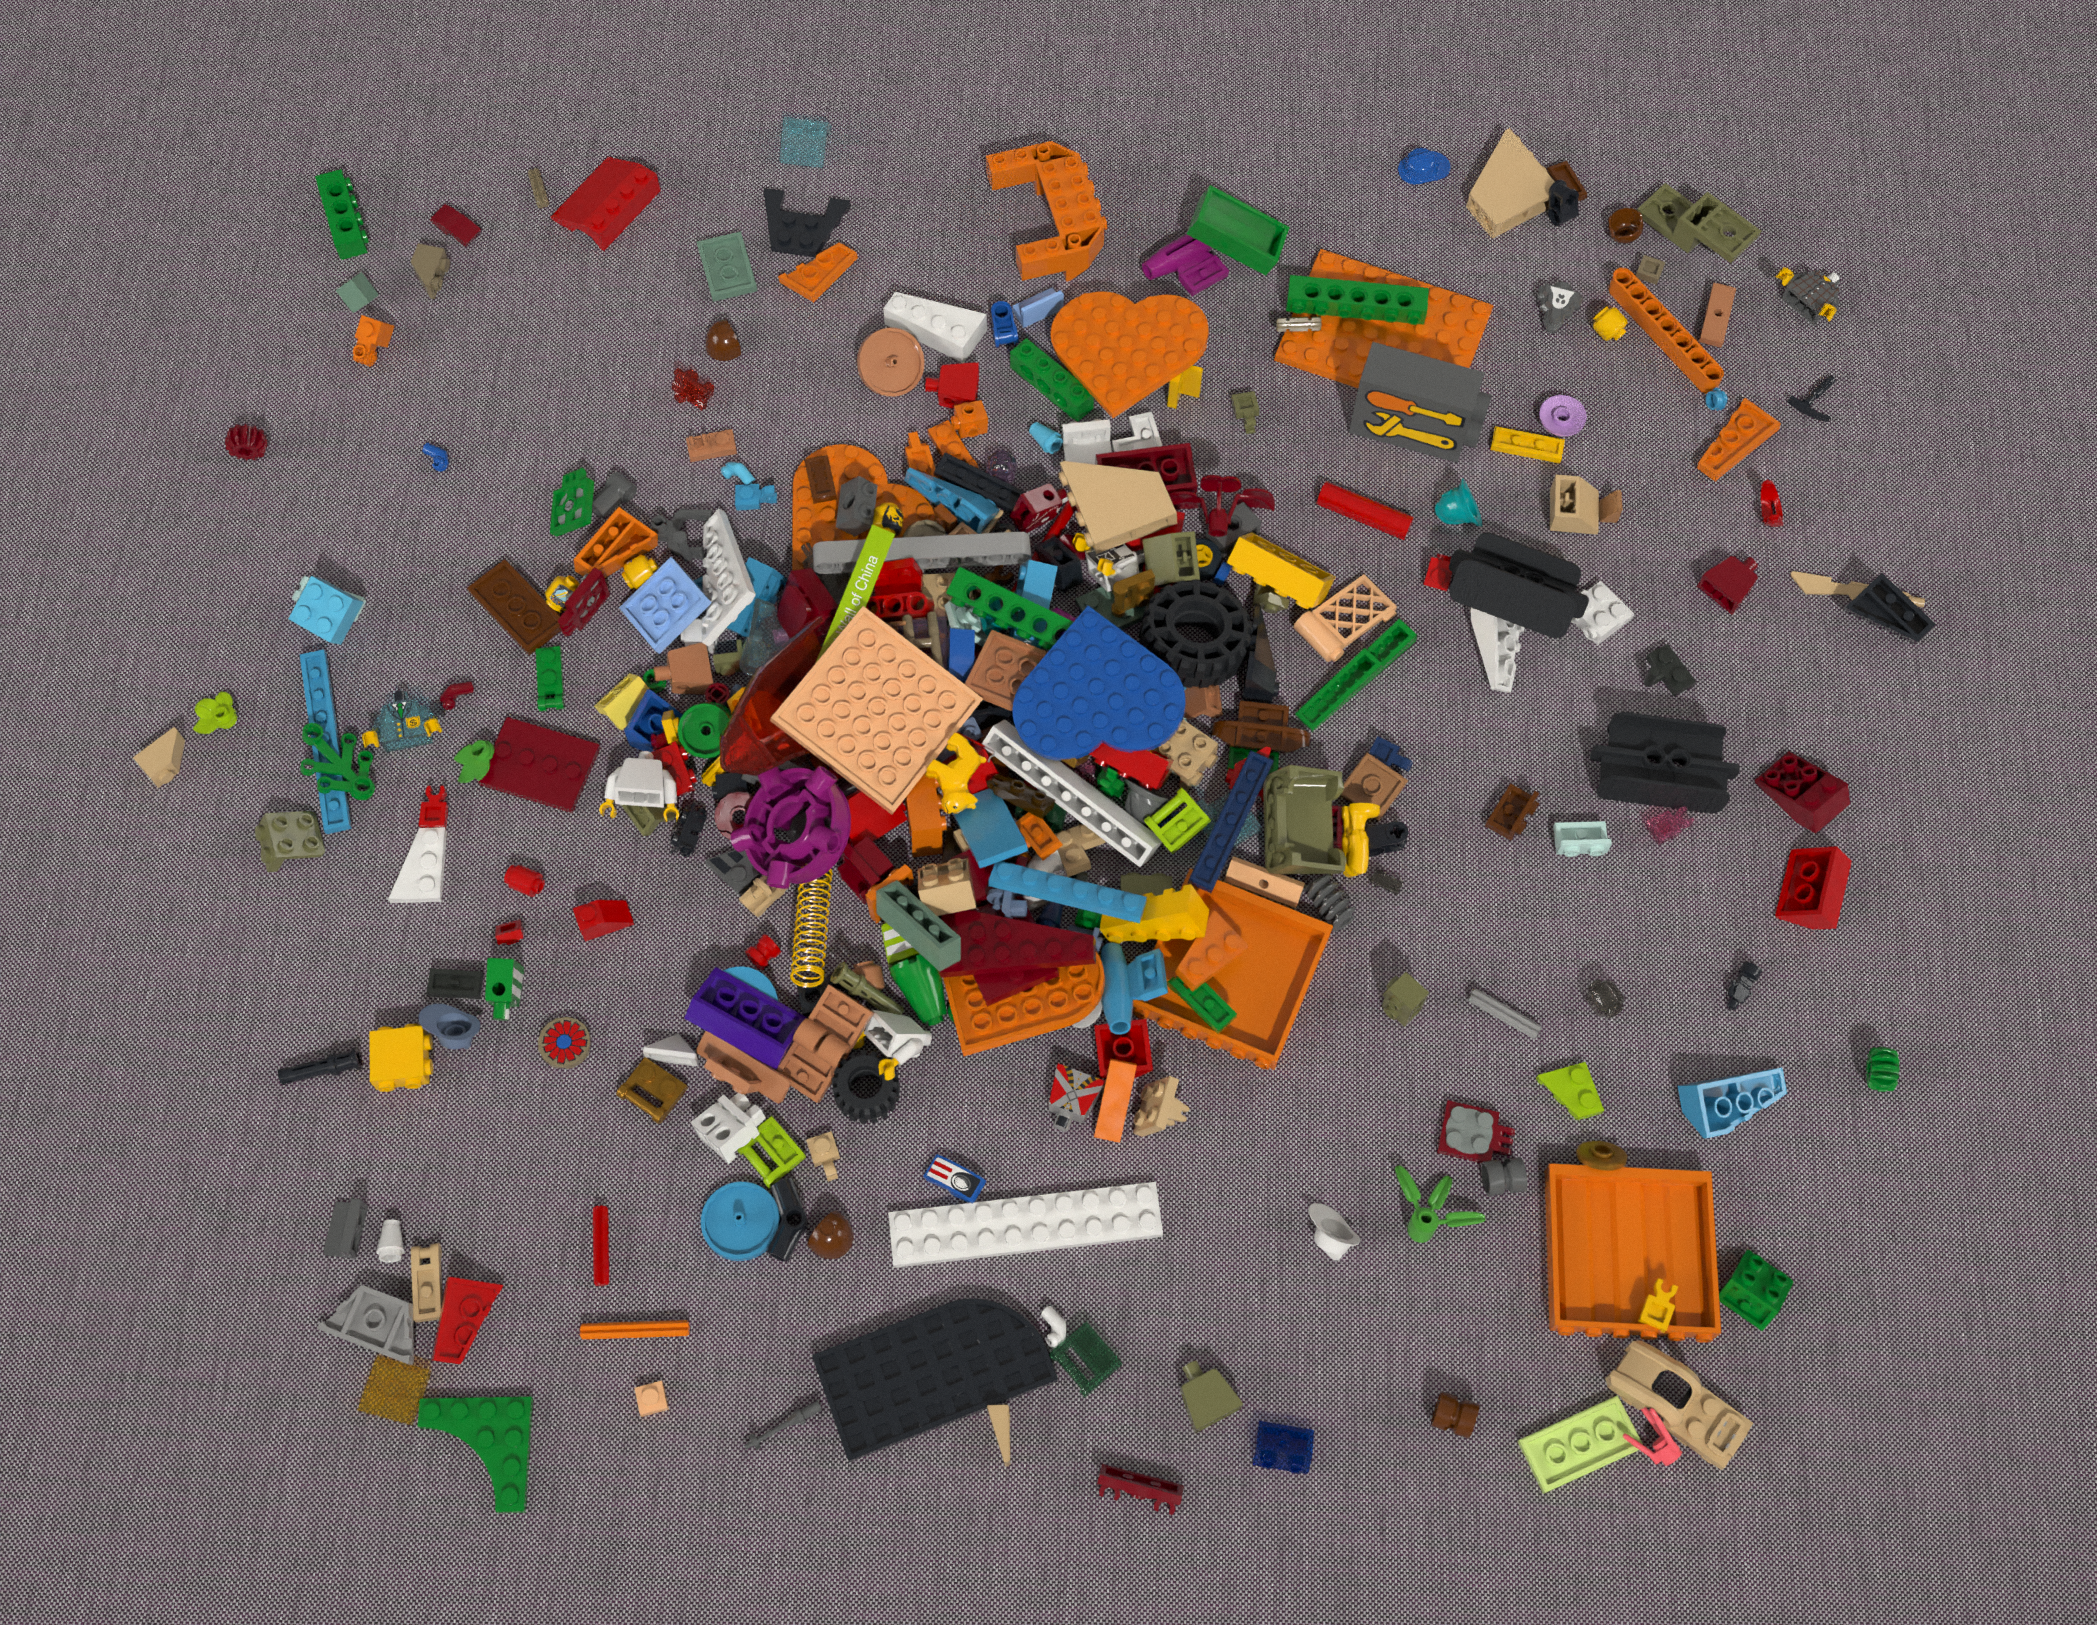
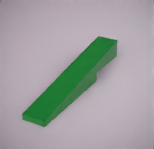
M1398 619L1368 649L1364 648L1302 706L1295 713V716L1313 732L1411 647L1417 640V634L1402 620Z

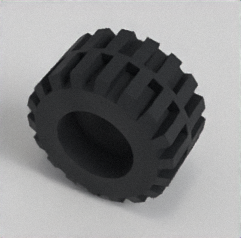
M860 1051L861 1056L856 1057L855 1053L849 1055V1061L843 1059L840 1062L841 1068L836 1067L834 1071L835 1077H832V1090L837 1107L841 1109V1113L845 1117L849 1115L850 1120L854 1122L860 1119L861 1124H867L869 1119L872 1120V1123L878 1122V1117L881 1116L883 1119L888 1117L887 1112H893L895 1102L898 1103L900 1085L898 1074L895 1072L893 1079L885 1080L884 1073L879 1075L878 1066L881 1060L887 1058L883 1055L879 1058L877 1052L872 1051L871 1055H867L866 1051ZM862 1077H874L882 1083L880 1091L871 1098H858L851 1093V1087L854 1082Z

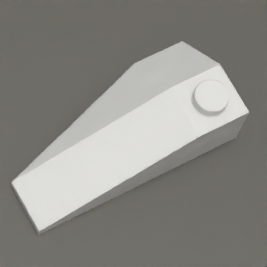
M1471 608V623L1491 689L1510 693L1516 671L1515 653L1520 652L1521 644L1518 643L1519 634L1524 632L1525 627Z

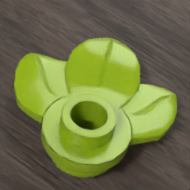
M221 691L215 697V700L210 698L200 700L195 705V712L200 719L193 730L199 734H210L217 728H231L237 721L236 711L232 707L233 698L231 695Z

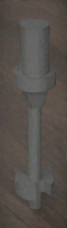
M816 1400L802 1409L796 1408L787 1421L757 1438L752 1433L749 1435L751 1441L744 1445L746 1450L752 1446L759 1450L762 1448L759 1442L789 1425L793 1426L799 1423L803 1425L806 1423L805 1420L822 1410L820 1404Z

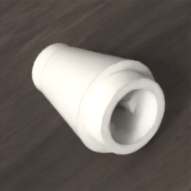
M391 1219L383 1222L376 1251L380 1261L388 1263L401 1260V1255L404 1254L400 1222L398 1220Z

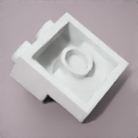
M1599 581L1588 591L1584 590L1581 592V594L1589 598V603L1583 617H1573L1571 622L1575 623L1583 631L1586 638L1592 640L1598 646L1630 621L1634 613L1605 584Z

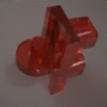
M680 368L674 370L675 380L672 384V390L676 392L674 396L675 401L680 404L688 401L701 411L706 409L708 400L714 395V385L710 382L700 384L698 382V374L692 369L685 372Z

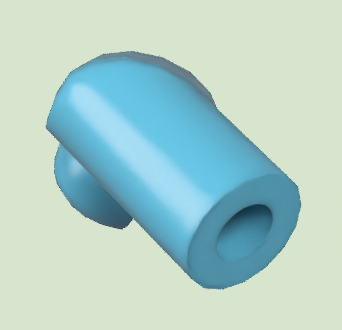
M728 462L725 464L726 466L721 468L722 475L727 479L732 475L738 476L745 485L752 484L755 481L753 475L742 463Z

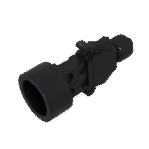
M1743 962L1739 969L1740 974L1737 980L1730 981L1731 986L1729 987L1728 994L1731 999L1727 1003L1728 1009L1736 1010L1739 1003L1743 1004L1749 996H1752L1753 993L1749 990L1753 982L1758 981L1763 972L1761 968L1753 963Z

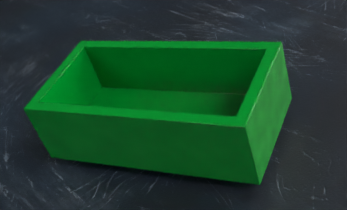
M1210 185L1198 200L1186 234L1266 276L1279 260L1290 227Z

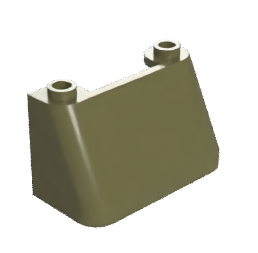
M1288 765L1266 777L1263 787L1265 865L1269 873L1339 874L1345 871L1346 856L1343 850L1333 848L1332 801L1336 800L1344 790L1342 772Z

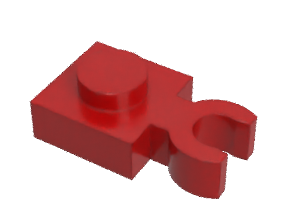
M427 786L425 793L429 802H421L419 827H445L446 829L449 808L447 802H443L447 796L444 786H440V792L437 795H432L433 789L431 786Z

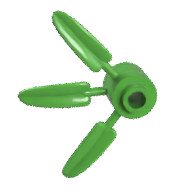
M1403 1166L1395 1167V1173L1405 1197L1409 1202H1413L1416 1209L1407 1225L1408 1235L1415 1242L1424 1243L1429 1241L1433 1237L1438 1225L1447 1224L1449 1227L1479 1224L1486 1220L1482 1213L1471 1211L1450 1212L1445 1215V1219H1439L1434 1209L1439 1210L1444 1204L1452 1186V1178L1444 1176L1436 1185L1427 1201L1430 1208H1421L1417 1201L1421 1198V1194L1414 1180Z

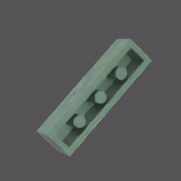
M898 880L876 891L877 914L939 972L961 960V937Z

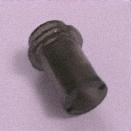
M1375 869L1370 879V883L1374 884L1373 887H1381L1397 896L1404 881L1384 873V869Z

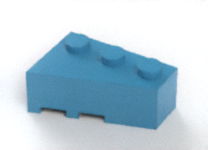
M750 557L744 564L756 595L753 601L746 605L738 614L737 619L726 628L748 640L766 617L763 612L770 603H776L778 597L775 595L782 586L786 585L788 580L774 568Z

